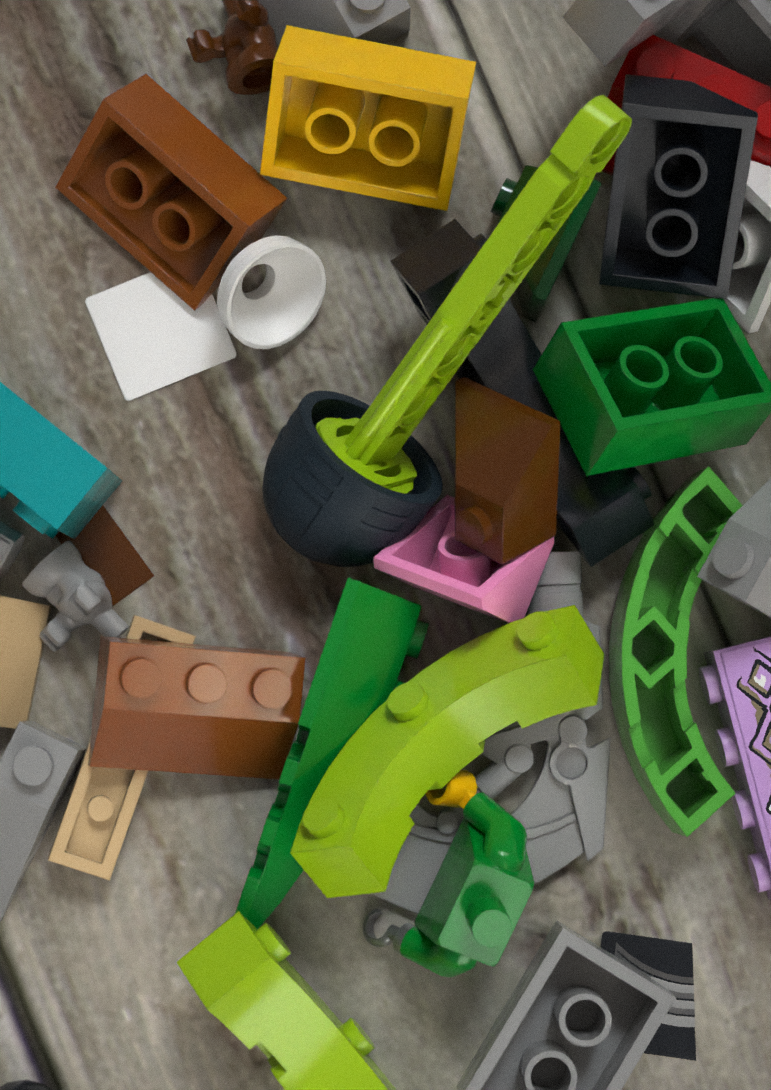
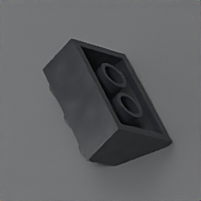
M626 74L621 109L632 118V125L627 136L615 152L599 285L727 299L758 113L692 81Z

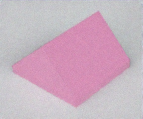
M446 495L427 512L419 525L408 536L391 546L385 547L375 555L373 563L375 569L416 589L500 621L510 623L525 617L554 545V537L502 565L455 540L454 497Z

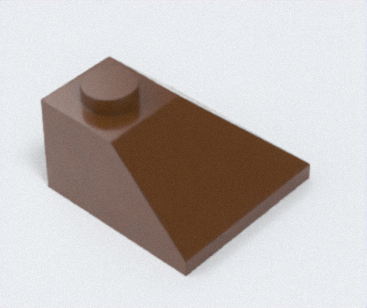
M466 377L455 381V540L503 565L556 536L561 421Z

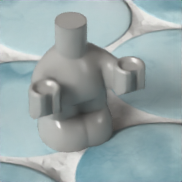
M66 541L46 556L22 583V586L32 595L46 597L59 610L56 617L40 633V638L53 652L59 650L71 638L73 630L84 625L92 624L104 637L119 638L129 628L128 624L112 609L111 594L103 578L98 572L85 565L79 550L71 541Z

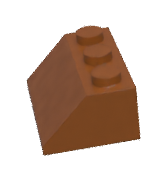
M147 74L103 99L55 187L194 311L219 287L222 276L230 261L245 247L263 237L288 199Z
M100 636L88 766L279 780L300 719L306 658L284 651Z

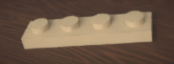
M133 615L125 638L193 644L196 636ZM89 739L47 858L48 861L110 881L148 771L89 767Z

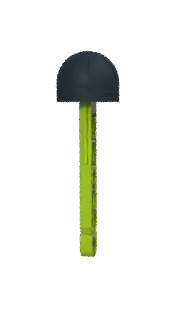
M605 95L595 97L580 109L550 150L552 154L535 171L371 405L337 392H310L301 400L287 424L281 429L267 458L262 492L265 509L273 527L282 539L296 552L312 561L337 567H356L373 563V557L381 550L408 536L419 525L439 498L443 489L440 472L427 451L411 434L585 195L596 172L603 170L627 136L632 125V118Z

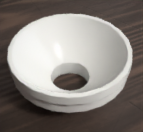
M275 235L251 243L230 261L222 276L218 289L217 307L223 324L241 343L254 349L279 347L293 340L313 321L321 307L326 288L324 266L319 256L312 249L288 236ZM266 264V277L260 287L252 292L243 293L242 282L246 273L256 265Z

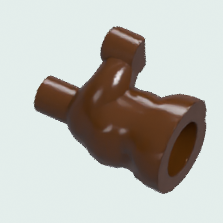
M222 0L228 17L222 34L217 37H211L209 31L199 29L193 33V39L189 37L186 39L194 62L204 63L213 58H226L228 65L225 75L230 91L240 95H256L270 91L273 61L278 47L276 45L275 32L268 23V10L258 0Z

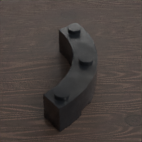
M453 219L390 261L426 325L487 241L481 233L472 238L456 219ZM508 300L455 375L458 380L466 377L557 419L533 371L542 354L511 301ZM560 425L557 525L589 566L592 567L655 525L644 501L652 496V493L646 481L635 467L586 476Z

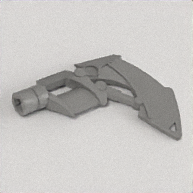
M579 551L550 552L526 616L538 611H549L575 605L584 619L583 591H581L582 562ZM585 621L601 647L600 626ZM602 674L597 705L561 713L523 729L516 721L488 737L485 741L484 752L481 753L493 762L475 777L477 783L476 794L483 792L494 799L523 772L528 771L532 767L534 756L530 749V744L543 740L547 741L546 753L539 775L526 798L511 813L512 816L520 821L527 833L526 850L534 884L565 867L584 852L586 860L589 861L604 847L611 737L591 747H587L585 740L587 726L584 722L603 708ZM417 804L409 815L415 824L399 851L391 871L386 892L371 894L418 914L464 818V809L446 807L437 815H431L420 804Z

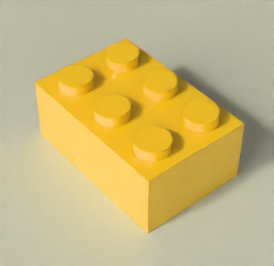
M286 25L273 61L260 175L448 211L476 62Z

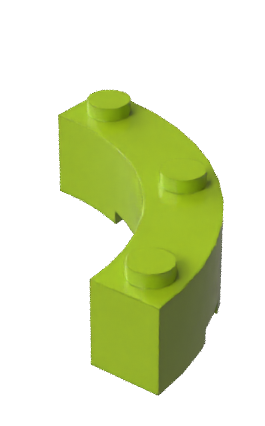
M571 605L549 611L531 613L525 618L496 628L454 649L423 669L408 682L396 687L390 693L388 699L352 735L331 763L304 811L290 852L326 898L386 892L391 871L399 851L415 824L409 815L428 790L442 789L461 769L483 753L485 741L488 737L516 721L523 729L561 713L597 705L605 654L576 606Z
M238 911L177 961L178 966L206 1009L220 1020L249 1050L255 1045L259 1047L268 1058L267 1061L271 1065V1072L285 1090H396L368 1055L375 1049V1046L365 1031L352 1017L345 1023L338 1019L312 987L285 959L291 952L268 923L257 929Z

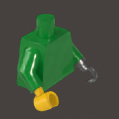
M462 769L446 784V790L435 789L426 792L428 801L433 805L463 808L464 818L416 917L415 926L410 923H406L401 927L393 924L388 927L382 937L377 938L373 932V925L375 920L383 914L380 909H374L369 912L363 923V935L372 946L380 948L388 946L393 942L394 952L444 977H456L475 967L477 961L492 967L498 964L534 886V878L526 850L527 833L524 826L483 792L476 794L477 783L474 775Z

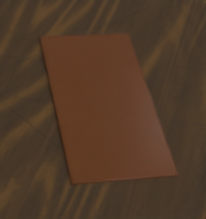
M103 505L75 539L60 531L56 535L61 545L66 541H71L79 550L85 565L101 575L111 594L112 606L154 577V574Z

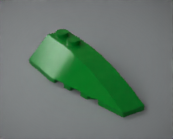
M347 578L298 722L299 732L296 741L293 742L289 755L286 758L278 782V794L267 816L257 846V855L253 866L249 870L235 912L239 911L257 929L281 903L303 872V868L290 852L304 811L331 763L352 735L388 699L390 693L396 687L405 683L397 680L404 658L408 656L418 659L429 623L418 620L421 605L351 578Z

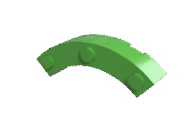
M709 466L693 473L668 498L653 518L655 525L644 532L632 554L621 581L613 611L609 641V685L613 714L622 747L634 776L652 807L671 832L688 837L736 794L719 772L706 749L697 724L693 722L685 679L687 678V644L690 628L689 616L694 598L702 581L697 575L728 519L743 506Z

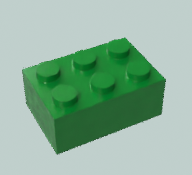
M720 298L561 322L533 368L557 419L561 421L560 425L586 476L747 445L771 413V382L725 300Z

